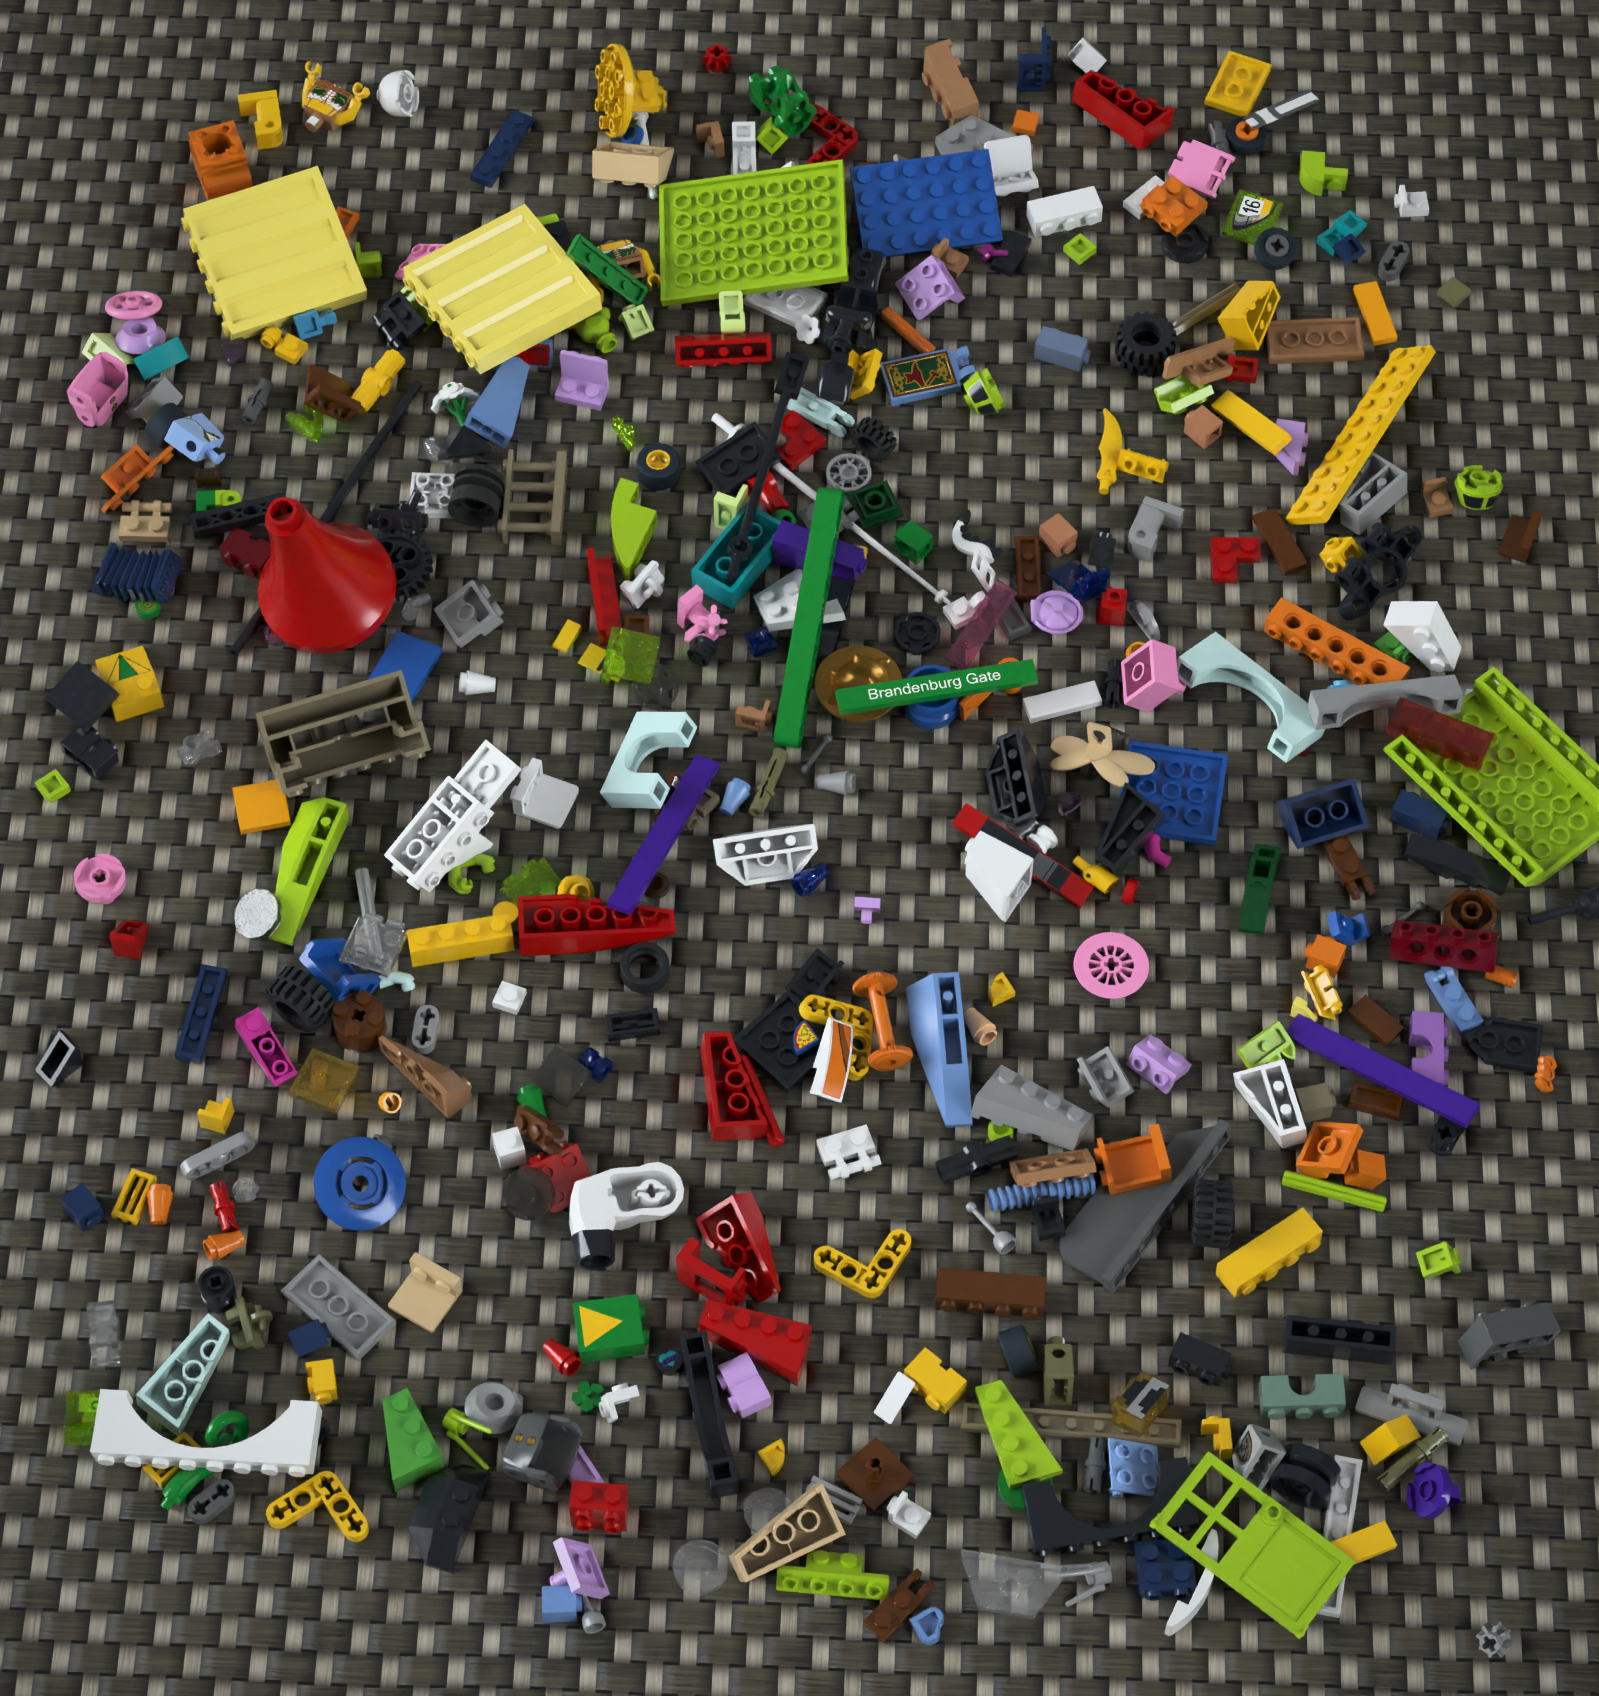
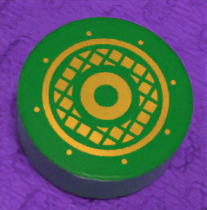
M140 597L136 600L135 608L139 617L153 619L159 615L161 605L155 597L152 603H150L148 597L143 603Z

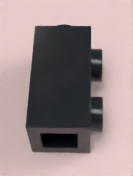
M1180 1332L1170 1354L1168 1366L1172 1367L1179 1374H1189L1196 1377L1203 1384H1213L1219 1387L1222 1378L1228 1379L1233 1364L1229 1363L1230 1352Z

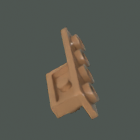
M1228 337L1167 357L1162 377L1167 380L1183 375L1192 384L1201 386L1231 376L1233 367L1226 363L1225 360H1228V353L1232 354L1235 339Z

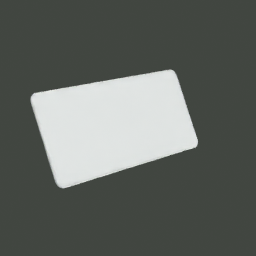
M898 1372L876 1407L874 1414L891 1424L913 1389L915 1382L901 1372Z

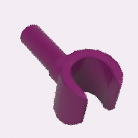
M986 244L977 250L983 254V257L980 258L983 262L994 256L1008 255V250H996L991 244Z

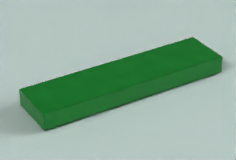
M581 234L575 236L565 255L628 305L635 304L636 307L639 306L649 288Z

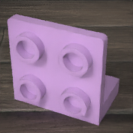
M933 255L929 256L895 283L918 320L923 319L947 300H952L958 304L965 299L943 261Z
M561 350V379L555 392V401L601 411L609 390L607 360L598 356L592 357L575 351Z

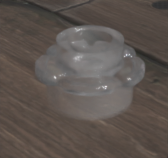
M246 1177L238 1179L232 1187L234 1199L240 1203L244 1201L252 1202L259 1191L258 1185Z

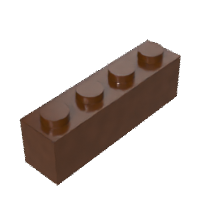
M938 1267L935 1308L945 1312H954L956 1310L968 1311L975 1315L984 1312L995 1313V1315L1000 1317L1018 1315L1025 1319L1043 1318L1046 1277Z

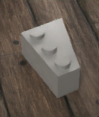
M1372 451L1359 471L1354 483L1352 482L1340 503L1341 524L1360 535L1408 493L1407 473Z

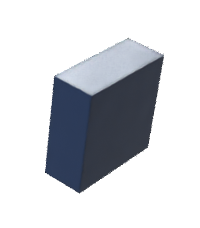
M1352 233L1332 247L1346 265L1360 258L1366 252Z

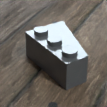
M1531 1302L1520 1308L1509 1306L1498 1312L1484 1311L1478 1314L1475 1322L1461 1336L1458 1343L1471 1370L1479 1367V1363L1482 1360L1492 1357L1495 1362L1503 1358L1501 1354L1516 1350L1519 1354L1547 1345L1559 1334L1561 1329L1548 1302L1541 1304Z

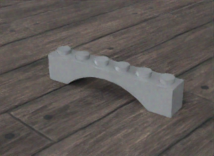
M1454 674L1310 691L1307 709L1315 729L1318 730L1341 727L1347 720L1357 714L1385 707L1411 708L1435 716L1457 714L1461 712L1464 694Z

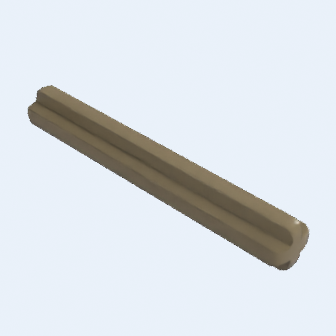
M1237 284L1230 285L1172 322L1174 325L1173 330H1176L1177 335L1230 303L1241 288Z

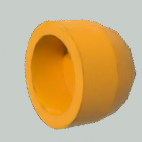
M388 1091L379 1097L378 1104L384 1112L393 1114L400 1109L402 1100L397 1093ZM386 1099L392 1105L390 1108L386 1103Z

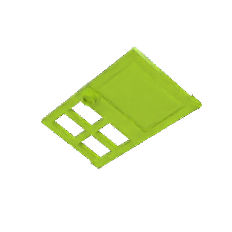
M1209 1451L1162 1512L1158 1513L1149 1525L1293 1633L1299 1640L1301 1637H1304L1306 1630L1309 1628L1308 1625L1356 1562ZM1210 1467L1233 1483L1215 1508L1192 1492ZM1239 1489L1262 1505L1244 1530L1221 1514ZM1185 1500L1208 1516L1189 1541L1167 1525ZM1214 1522H1217L1237 1537V1540L1219 1563L1196 1547Z

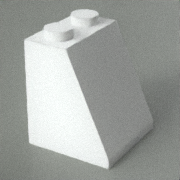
M980 831L975 838H970L965 847L967 852L964 864H966L965 875L998 917L1006 922L1031 885L1034 858Z

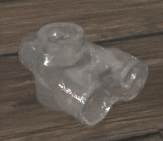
M204 730L196 735L185 737L183 746L177 750V755L185 765L197 764L200 759L208 756L212 758L220 754L222 747L218 741L212 738L208 730Z

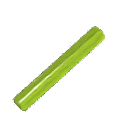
M1288 1170L1284 1172L1282 1178L1283 1186L1380 1212L1385 1209L1387 1198L1382 1195Z

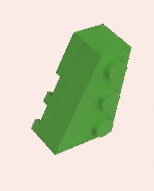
M408 1388L382 1400L395 1493L445 1469L443 1455Z

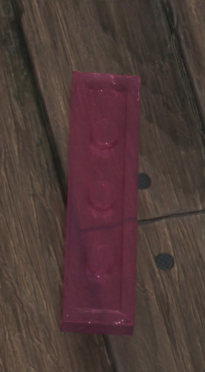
M996 579L944 659L960 670L968 669L1018 592L999 579Z

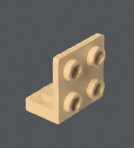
M415 1252L409 1260L411 1273L388 1303V1307L432 1333L462 1293L461 1278Z

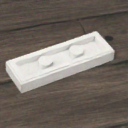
M1090 681L1023 698V705L1030 723L1101 706L1102 699L1095 681Z

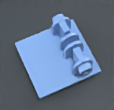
M1108 1438V1448L1106 1451L1109 1455L1108 1469L1110 1471L1108 1472V1477L1111 1478L1109 1492L1112 1493V1497L1122 1498L1123 1493L1153 1497L1157 1482V1446Z

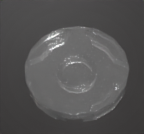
M699 1539L689 1541L680 1547L674 1556L672 1569L674 1578L681 1589L689 1594L701 1596L713 1590L716 1591L722 1586L727 1577L728 1562L721 1547L712 1541Z

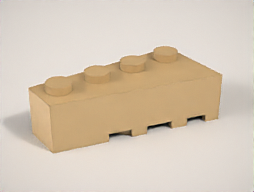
M823 1483L814 1484L728 1556L740 1582L746 1583L846 1535Z

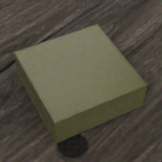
M1455 277L1448 280L1437 291V295L1454 308L1471 293V289Z

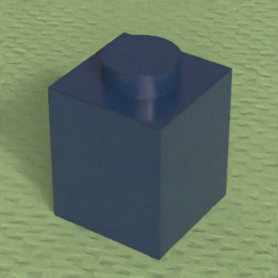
M83 1183L61 1197L64 1210L82 1232L88 1228L95 1227L105 1217L100 1203Z
M319 1319L287 1333L298 1358L328 1345L327 1338L331 1337L326 1323L320 1324Z

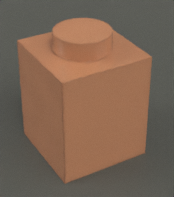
M1201 405L1186 415L1184 419V433L1203 449H1206L1221 436L1223 421L1205 406Z
M1057 513L1040 525L1039 540L1059 558L1063 554H1068L1074 550L1078 532Z

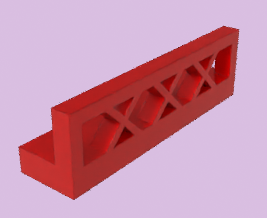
M594 547L586 548L599 646L623 644L624 636L612 556L595 558Z

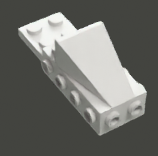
M485 740L454 779L447 776L384 854L394 864L391 868L402 877L406 874L409 877L407 882L418 891L422 887L430 893L439 884L442 877L453 867L459 866L475 855L490 849L493 843L482 835L480 830L489 822V819L494 814L490 808L522 769L489 741Z

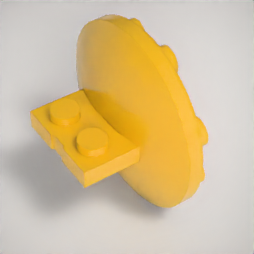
M610 44L606 49H602L601 63L596 65L595 75L598 79V98L595 99V111L608 114L607 116H600V129L610 130L606 131V134L611 138H620L626 133L633 112H659L661 104L658 92L655 89L652 70H633L629 55L621 44Z

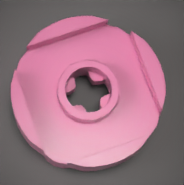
M96 854L94 858H85L78 864L74 872L76 890L82 898L89 902L112 903L122 893L126 885V873L121 862L109 854ZM102 874L105 875L103 882H96V879H94Z

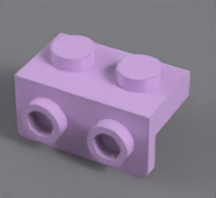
M1151 1034L1134 1046L1126 1062L1130 1069L1165 1094L1170 1092L1175 1081L1185 1075L1192 1065L1181 1054L1174 1052L1163 1044L1160 1039Z

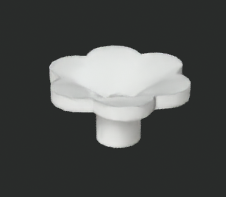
M804 314L801 320L796 321L795 328L798 340L805 341L807 344H813L815 339L819 338L821 329L819 328L820 321L818 318Z

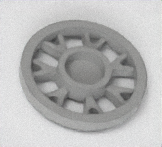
M845 453L834 457L828 463L826 478L832 488L838 485L845 493H850L865 488L871 480V467L863 457L857 454ZM845 459L847 463L841 466L839 461ZM855 460L861 462L858 467L853 464ZM834 468L839 470V473H832L830 470ZM867 470L868 472L866 475H858L859 471ZM840 478L841 482L838 484L833 481ZM858 479L863 483L858 485L855 483V481ZM851 483L852 487H844V484Z

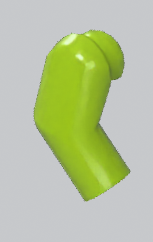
M483 853L477 854L461 864V869L481 865L483 873H490L495 870V860L492 856Z
M461 865L453 867L448 872V885L462 895L471 892L473 882L471 879L467 881V878L461 877Z

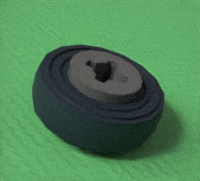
M1272 227L1264 230L1257 237L1254 244V254L1257 261L1270 270H1280L1287 267L1294 260L1297 252L1294 237L1282 228Z

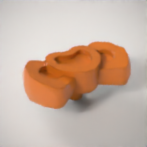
M1548 1055L1538 1058V1072L1534 1074L1535 1078H1537L1535 1080L1536 1087L1542 1093H1549L1554 1090L1551 1080L1554 1079L1553 1070L1557 1067L1555 1059Z

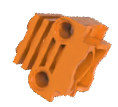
M234 120L188 132L191 156L207 201L253 187L246 153Z

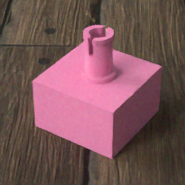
M1151 639L1121 662L1125 705L1149 712L1174 693L1181 695L1186 689V684L1178 679L1176 648Z

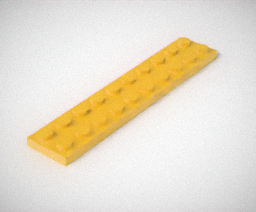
M1432 345L1397 348L1390 354V358L1384 367L1381 368L1379 375L1373 384L1370 385L1368 392L1359 402L1357 409L1348 419L1346 426L1337 436L1335 443L1325 454L1324 460L1314 471L1313 477L1307 486L1303 488L1296 503L1292 505L1289 514L1285 518L1290 525L1327 523L1436 353Z

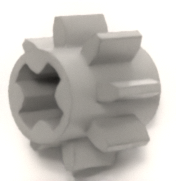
M1500 1621L1494 1626L1487 1622L1482 1626L1483 1631L1476 1635V1638L1480 1639L1478 1649L1487 1653L1489 1658L1496 1652L1500 1657L1504 1656L1507 1653L1506 1648H1509L1514 1643L1510 1640L1511 1630L1502 1626Z

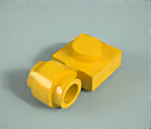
M273 325L267 327L261 334V344L267 349L275 347L276 356L295 365L308 350V343L289 333L282 338L283 333L278 327Z

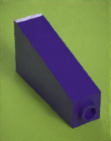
M782 520L772 539L775 564L803 570L810 529ZM837 540L831 576L855 581L858 573H863L866 567L867 559L864 558V548Z

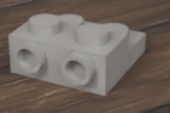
M473 579L434 608V611L460 648L480 633L485 637L504 622L501 618L504 612L495 601L491 603L488 599L492 596L490 591L484 584L479 586Z

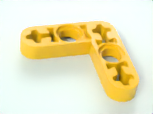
M808 995L799 1006V1012L804 1019L826 1026L828 1017L833 1018L831 1009H836L842 1015V1019L838 1021L853 1025V1039L860 1040L864 1048L863 1050H858L852 1043L848 1079L852 1081L860 1080L869 1070L867 1059L871 1053L874 1022L872 1014L858 1006L818 995ZM809 1004L813 1005V1009L816 1010L815 1012H813L812 1008L808 1006ZM858 1017L861 1018V1022L864 1023L863 1025H860V1021L857 1019ZM855 1061H856V1068H857V1069H860L858 1072L855 1071V1067H854V1066H851Z
M893 1230L887 1236L868 1267L833 1247L821 1246L815 1250L814 1266L819 1272L870 1299L877 1298L883 1293L911 1249V1236L905 1230ZM903 1239L904 1245L900 1244L898 1246L895 1255L892 1252L895 1246V1241ZM830 1256V1262L821 1263V1257ZM883 1258H888L893 1262V1266L889 1269H882L879 1267L878 1262ZM838 1263L837 1269L834 1271V1264L837 1265ZM850 1266L856 1270V1274L851 1278H847L842 1275L841 1270ZM876 1273L879 1275L876 1287L873 1286L871 1289H868L867 1282L872 1283Z
M330 1471L318 1473L272 1502L266 1510L269 1524L273 1528L283 1529L324 1504L349 1541L360 1542L369 1533L366 1518L338 1477ZM326 1480V1482L331 1483L335 1494L330 1496L327 1488H322L321 1482ZM300 1494H307L311 1497V1500L307 1505L299 1506L295 1503L296 1497ZM340 1500L349 1503L348 1509L342 1513L336 1512L333 1509L334 1504ZM288 1502H291L292 1508L295 1511L294 1513H292L291 1509L288 1508ZM277 1510L281 1513L284 1512V1518L280 1520L278 1517H275L274 1512ZM351 1516L357 1526L361 1525V1531L358 1533L351 1529L348 1520Z

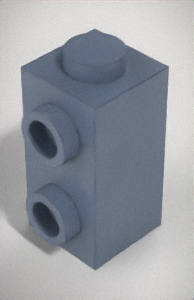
M1043 326L1035 343L1034 358L1079 372L1082 364H1087L1091 350L1087 349L1088 339L1082 338L1079 335L1062 332L1056 328Z

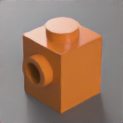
M1317 934L1314 943L1309 942L1304 956L1308 958L1306 968L1313 970L1316 966L1322 965L1328 970L1330 977L1335 979L1344 959L1347 945L1339 943L1331 937H1323Z
M1358 1149L1354 1151L1344 1174L1345 1184L1371 1190L1387 1179L1384 1155Z

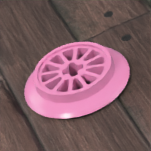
M1105 932L1088 938L1080 945L1074 957V971L1080 984L1094 995L1112 999L1122 998L1136 992L1144 984L1149 972V961L1144 949L1134 939L1120 933ZM1108 950L1113 951V954L1110 955L1108 953ZM1116 952L1122 953L1119 957H1116ZM1108 964H1113L1114 971H1109ZM1104 978H1106L1105 984L1100 982ZM1110 979L1113 980L1114 985H1108Z

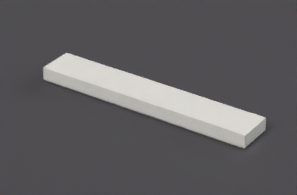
M1339 1455L1334 1457V1460L1341 1468V1473L1335 1486L1331 1487L1332 1492L1327 1503L1323 1537L1329 1542L1352 1533L1362 1467L1361 1459ZM1345 1577L1317 1614L1339 1618Z

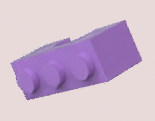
M1412 1011L1409 1022V1046L1421 1047L1429 1053V1056L1425 1058L1412 1057L1409 1069L1441 1085H1448L1449 1070L1444 1069V1062H1448L1449 1048L1444 1046V1039L1448 1038L1449 1026L1448 1023H1444V1013Z

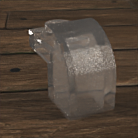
M115 1301L87 1303L90 1327L89 1345L93 1367L120 1364L121 1335Z

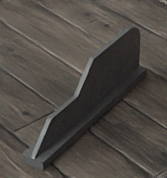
M1220 1119L1215 1126L1177 1133L1166 1147L1173 1182L1111 1196L1108 1186H1102L1101 1183L1095 1194L1091 1196L1065 1230V1236H1062L1060 1239L1059 1247L1063 1260L1072 1268L1103 1284V1289L1113 1295L1193 1189L1197 1180L1202 1177L1231 1138L1229 1123Z

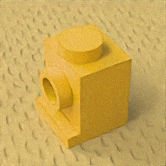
M333 1359L305 1362L309 1394L314 1393L315 1401L320 1405L332 1402V1400H338Z

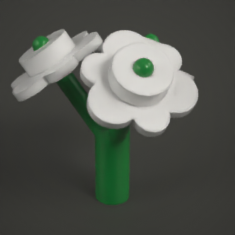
M450 382L445 384L443 389L435 396L431 410L437 414L440 410L446 408L456 416L459 426L462 427L467 418L465 414L467 403L476 402L479 395L470 388H464L462 383ZM451 398L455 406V409L448 404ZM458 400L462 401L461 407L459 405Z

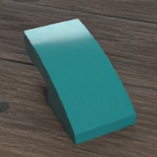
M1349 210L1335 219L1333 227L1317 237L1316 244L1334 256L1337 253L1332 247L1351 233L1356 238L1367 227L1368 223Z
M177 336L133 360L143 379L147 380L186 360L189 356Z

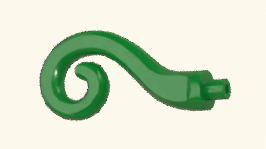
M228 1410L219 1414L206 1429L205 1441L210 1448L222 1447L247 1439L250 1429L247 1417L238 1410ZM229 1424L234 1425L235 1431L233 1436L225 1432L218 1437V1433L223 1427ZM196 1467L195 1470L180 1471L162 1491L166 1497L160 1505L168 1511L174 1503L180 1505L198 1482L215 1472Z

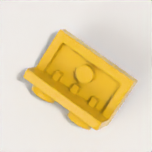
M877 348L862 355L857 354L854 350L849 353L848 365L854 369V380L850 394L852 400L869 394L875 387V379L880 369V361L883 354Z

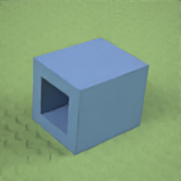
M569 1585L542 1586L543 1623L577 1622V1612H582V1595L572 1593Z

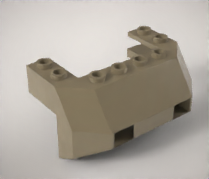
M402 670L256 713L258 729L278 790L283 795H288V797L302 794V789L322 783V778L332 775L333 779L347 775V770L356 768L357 772L371 768L370 763L380 761L381 764L395 761V756L400 754L408 757V759L415 760L425 757V752L431 750L423 722L415 716ZM380 708L383 720L361 726L358 714ZM310 729L313 741L295 746L291 734Z

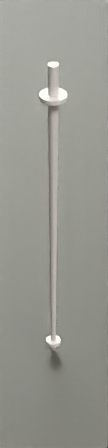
M715 413L711 419L729 434L727 440L746 428L742 423L733 426L718 413ZM781 463L771 467L811 499L816 500L817 493ZM852 523L853 526L850 528L852 531L936 595L935 602L938 604L945 602L947 605L951 603L946 598L948 595L947 591L944 589L937 591L855 523Z

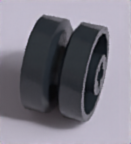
M1301 1443L1286 1445L1284 1448L1286 1454L1280 1461L1281 1465L1277 1466L1270 1479L1272 1488L1280 1496L1299 1506L1309 1509H1322L1326 1507L1332 1492L1331 1487L1335 1486L1341 1473L1339 1464L1331 1456L1312 1446Z

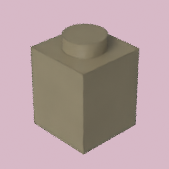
M1327 1083L1295 1089V1096L1304 1123L1331 1118L1333 1107H1336V1100L1333 1091L1329 1092Z

